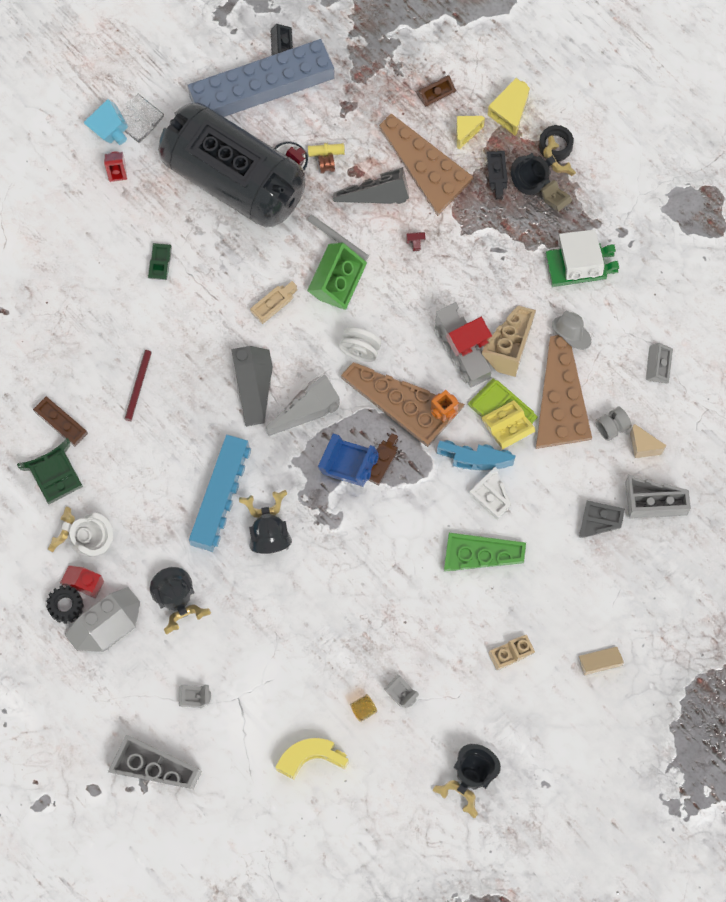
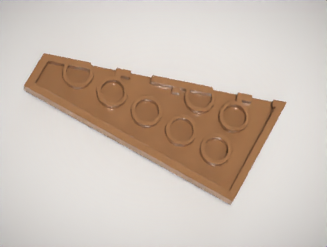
M392 113L379 125V129L389 144L392 145L396 155L402 160L406 170L418 188L422 190L426 200L431 204L437 216L473 180L471 174Z
M560 335L550 336L536 449L592 440L572 346Z
M354 362L341 375V379L426 447H429L452 421L447 419L443 423L432 415L431 400L436 395L430 393L429 390L405 381H398L389 375H382L373 369ZM458 402V413L464 408L465 405L460 402Z

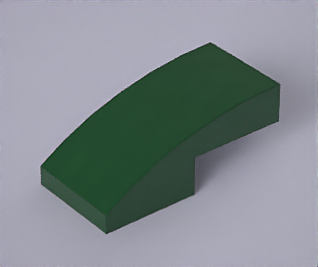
M153 243L152 257L149 264V279L167 280L172 245Z

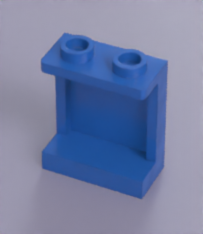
M333 433L318 468L323 475L364 487L366 481L370 479L371 469L377 463L379 455L375 446L370 445L367 448L342 440L340 435Z

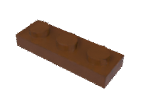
M47 396L33 409L40 418L65 439L68 438L74 447L88 434L87 430Z

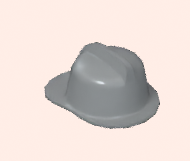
M565 311L562 316L552 321L553 330L572 347L584 350L591 345L590 334L584 328V321L580 315Z

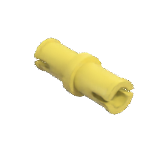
M344 143L308 145L309 157L328 156L329 154L345 155Z

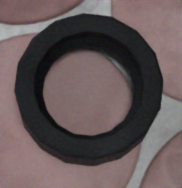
M552 125L544 129L539 140L540 153L544 156L543 151L547 147V138L551 135L560 136L567 142V146L560 151L551 150L552 155L556 161H562L569 157L574 143L573 135L569 129L561 125Z

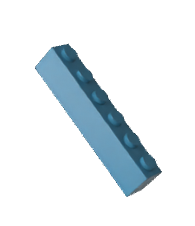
M226 434L189 538L191 546L213 552L214 547H218L221 538L219 536L220 530L225 528L227 518H225L227 511L230 512L233 505V500H231L233 493L236 494L239 488V476H243L245 471V465L243 464L245 459H249L251 454L248 440Z

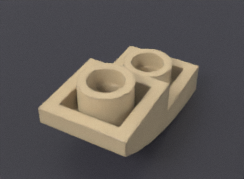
M526 634L509 641L505 645L490 650L488 654L496 670H499L534 654L535 650Z

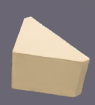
M636 424L633 425L630 436L635 458L662 455L667 445Z

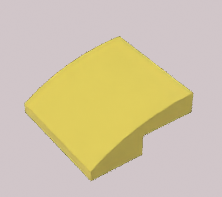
M514 400L481 417L488 431L502 449L535 432V427L525 417L523 409Z

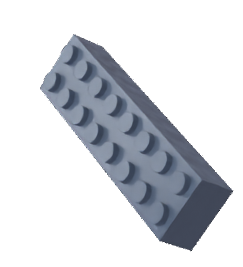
M322 39L193 82L187 86L192 103H201L221 116L226 117L335 79L334 66Z

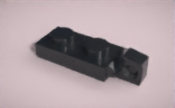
M487 151L486 158L490 190H495V198L500 200L503 199V189H507L508 184L505 151Z

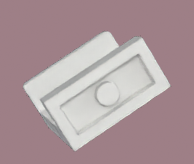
M595 229L559 234L558 248L562 251L567 280L603 275L604 261Z

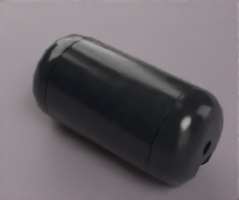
M201 103L186 104L174 113V119L170 121L167 128H163L159 140L158 151L163 164L263 227H274L284 222L291 215L305 189V173L297 162Z

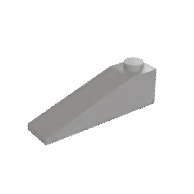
M325 374L305 390L307 392L305 396L301 399L296 398L292 402L290 410L282 411L266 426L268 436L321 418L328 413H334L339 408L340 398Z

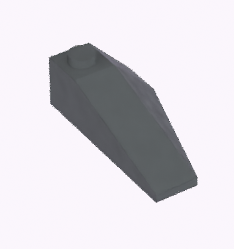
M401 167L380 174L381 178L376 180L369 178L359 187L358 185H352L333 193V201L383 204L404 203L409 199L404 168Z
M254 346L231 349L245 425L247 427L265 423L273 371L270 350Z

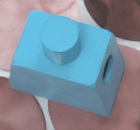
M109 99L83 122L108 143H112L115 140L118 145H122L127 140L123 132L128 128V125L117 105Z

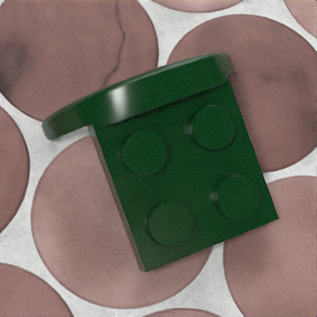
M68 438L58 447L41 457L17 463V467L20 470L31 471L48 505L83 487L65 454L70 447V440Z

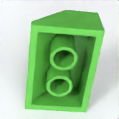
M343 242L328 244L307 291L319 301L346 310L367 262Z

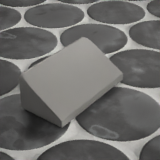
M656 343L649 347L646 380L669 383L673 348L661 343Z

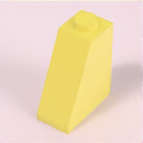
M515 78L488 106L487 115L514 136L518 132L529 97L530 88L524 81Z

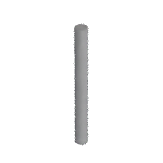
M312 214L308 217L307 220L338 243L343 242L363 260L367 261L369 255Z

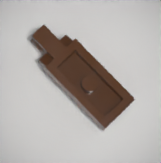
M391 433L387 442L383 440L376 449L379 455L378 461L373 465L368 481L378 486L380 485L397 455L398 447L395 445L398 442L399 436Z

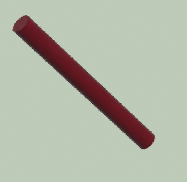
M145 350L124 418L126 421H132L152 354L149 350Z

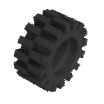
M63 585L59 586L60 589L54 588V592H50L48 594L49 598L46 599V608L49 614L59 623L67 624V621L74 622L73 619H77L79 614L83 612L84 604L81 595L75 588H70L67 585L65 588ZM62 598L72 600V607L68 611H60L58 609V602Z

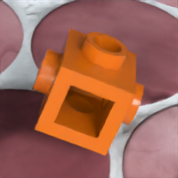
M447 390L437 394L431 400L432 415L443 423L447 419L449 421L458 414V400Z

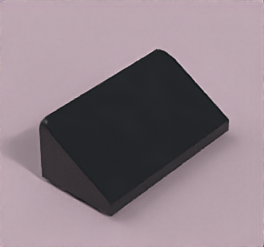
M276 23L270 30L272 55L293 49L292 27Z

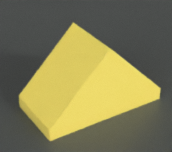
M457 116L456 138L459 150L484 127L485 117Z

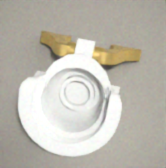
M66 506L61 520L65 521L61 528V534L58 538H52L48 550L53 552L70 535V541L74 544L72 549L77 553L88 556L101 555L108 550L112 543V526L108 519L99 513H92L91 515H86L83 519L74 521L75 517L71 514V508Z

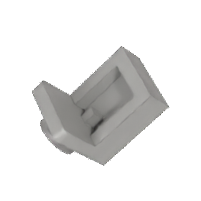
M397 675L384 688L390 697L403 708L412 706L419 695L400 675Z
M209 685L201 687L179 686V706L203 708L209 704L211 700Z

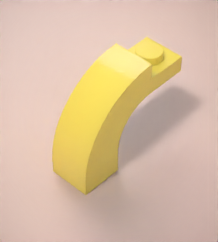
M310 738L299 741L289 747L281 756L275 768L276 771L294 780L302 765L311 759H325L344 770L349 763V759L346 758L347 755L339 750L332 751L335 747L334 742L321 738Z

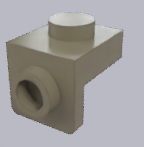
M552 180L541 189L544 202L558 212L572 202L571 196L560 190L555 180Z

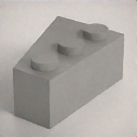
M628 474L625 484L629 518L688 515L691 509L689 490L668 484L654 483L652 480H643Z

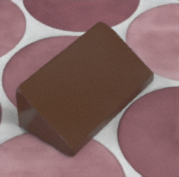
M446 75L418 89L416 94L424 106L427 107L456 92V88L450 75Z

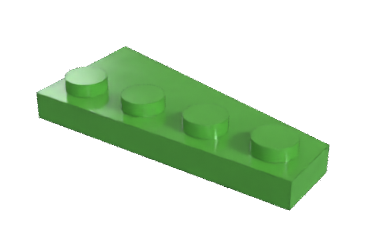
M449 533L444 572L522 564L525 559L526 542Z

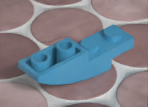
M439 440L437 454L454 459L453 466L470 470H492L494 467L502 469L513 466L516 456L512 455L510 451H499L486 444L483 446L478 445L477 451H474L468 446L460 447L451 441Z

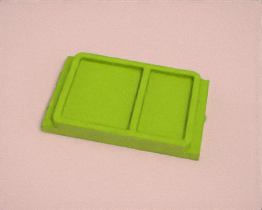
M494 378L467 404L483 417L514 400L523 409L525 417L532 424L538 418L531 408Z

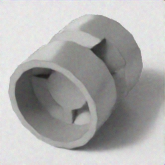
M620 406L609 411V415L605 414L595 420L599 433L607 441L618 436V432L623 433L632 426L630 418Z

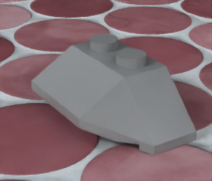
M129 587L110 593L78 617L65 636L77 651L104 652L136 628L140 601Z

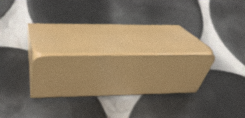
M618 647L579 656L584 676L620 667L624 664Z

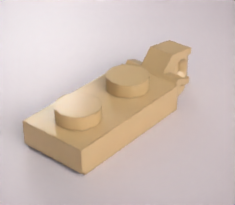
M291 281L285 287L283 285L277 286L251 307L250 312L264 324L293 299L292 295L298 290L297 285Z

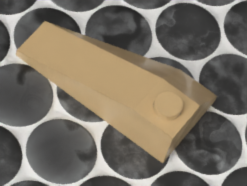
M518 305L506 318V321L496 328L495 333L488 340L489 344L484 346L482 355L497 372L516 377L536 310Z

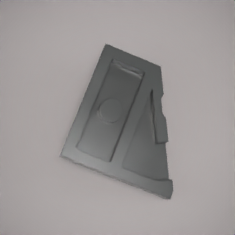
M587 500L579 538L620 529L625 508Z

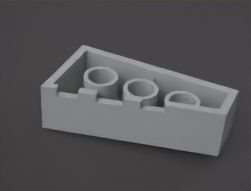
M455 302L436 311L434 331L444 341L443 346L446 352L451 353L454 366L456 368L459 367L461 370V377L464 383H468L470 388L490 379L492 371L482 355L481 349L476 350L474 347L472 348L473 352L464 357L460 354L456 357L446 339L448 333L467 324L464 316L460 318L457 309H459V306Z
M125 735L108 772L194 789L202 770L129 735Z

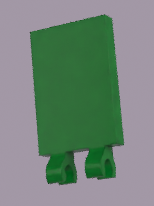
M599 243L603 261L604 257L615 256V244L601 248ZM561 249L549 250L545 253L552 287L607 279V274L618 273L619 269L618 261H612L608 264L604 263L602 276L567 280Z

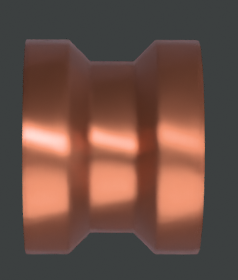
M333 154L325 157L319 155L320 173L322 174L326 171L335 172Z

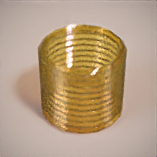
M368 694L350 703V707L359 722L377 713V708Z

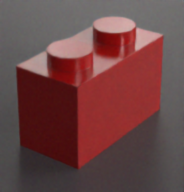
M482 316L446 335V339L456 357L460 354L464 357L473 352L472 348L476 346L481 348L489 344L488 340L492 337Z

